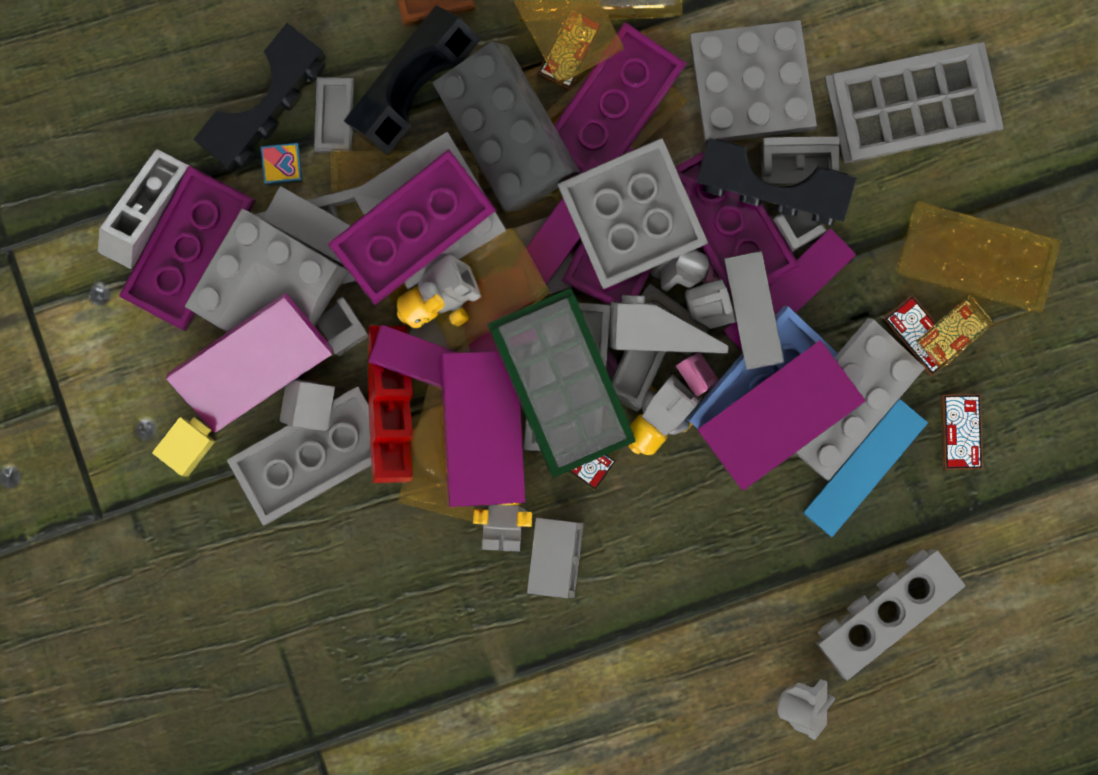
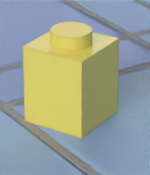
M180 417L152 453L179 475L189 476L216 441L208 436L211 429L196 417H193L190 421L187 418Z

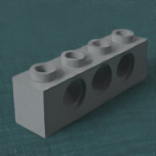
M923 548L917 551L906 561L909 567L899 575L892 572L884 577L876 585L879 591L869 599L865 595L861 596L847 608L850 614L840 622L836 619L829 621L817 632L821 637L814 643L842 678L848 681L966 586L938 550L930 549L926 552ZM919 577L925 584V591L920 597L912 598L908 593V584L913 578ZM885 601H891L896 608L895 616L890 621L883 622L878 615L879 606ZM862 624L867 632L866 639L859 645H853L849 640V631L853 626Z

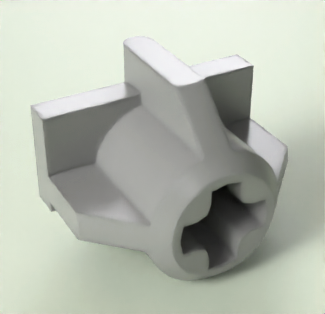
M692 250L654 267L650 273L653 277L661 280V287L665 291H669L675 284L691 288L702 282L709 270V260L707 255Z
M722 279L688 288L684 293L691 319L703 326L713 329L737 322L730 294L727 288H725Z
M822 679L819 680L814 688L797 683L786 688L781 693L777 703V713L779 718L788 721L795 730L807 734L809 738L816 739L827 726V709L835 701V697L827 694V681Z

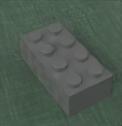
M492 41L432 82L505 211L522 212L559 188L557 184L581 173L509 46Z

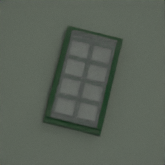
M571 288L487 323L491 337L552 478L636 442Z

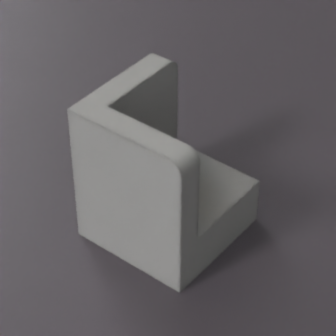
M798 210L797 216L781 213L774 217L773 221L791 252L796 251L826 231L823 224L818 226L815 221L811 220V213Z
M343 296L337 299L338 304L324 312L317 322V325L328 339V343L333 348L334 353L339 357L368 338L367 330Z
M302 379L293 380L285 386L280 422L292 427L326 431L328 429L335 387L322 382Z

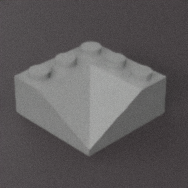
M446 132L353 191L352 195L365 215L448 149H450L480 189L481 187L450 135ZM496 212L404 282L406 287L410 290L417 286L428 269L448 254L460 260L506 233V229Z
M242 209L185 307L228 332L286 292L315 327L348 270L254 213Z

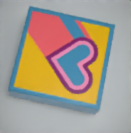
M298 143L261 147L265 185L303 182Z

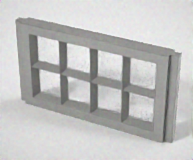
M984 42L844 71L824 77L837 137H839L843 164L1004 129Z

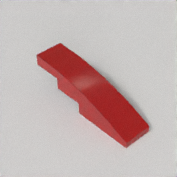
M370 325L368 328V360L381 325ZM387 326L407 334V326ZM368 362V406L373 483L410 482L413 478L410 441L413 437L410 400L413 397L412 379L406 375Z

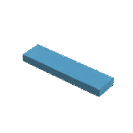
M898 399L802 513L826 534L833 537L928 422L901 399Z

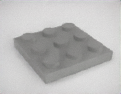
M801 20L690 34V46L705 144H707L708 137L724 141H735L816 130L817 124Z
M663 138L557 184L603 289L708 244Z

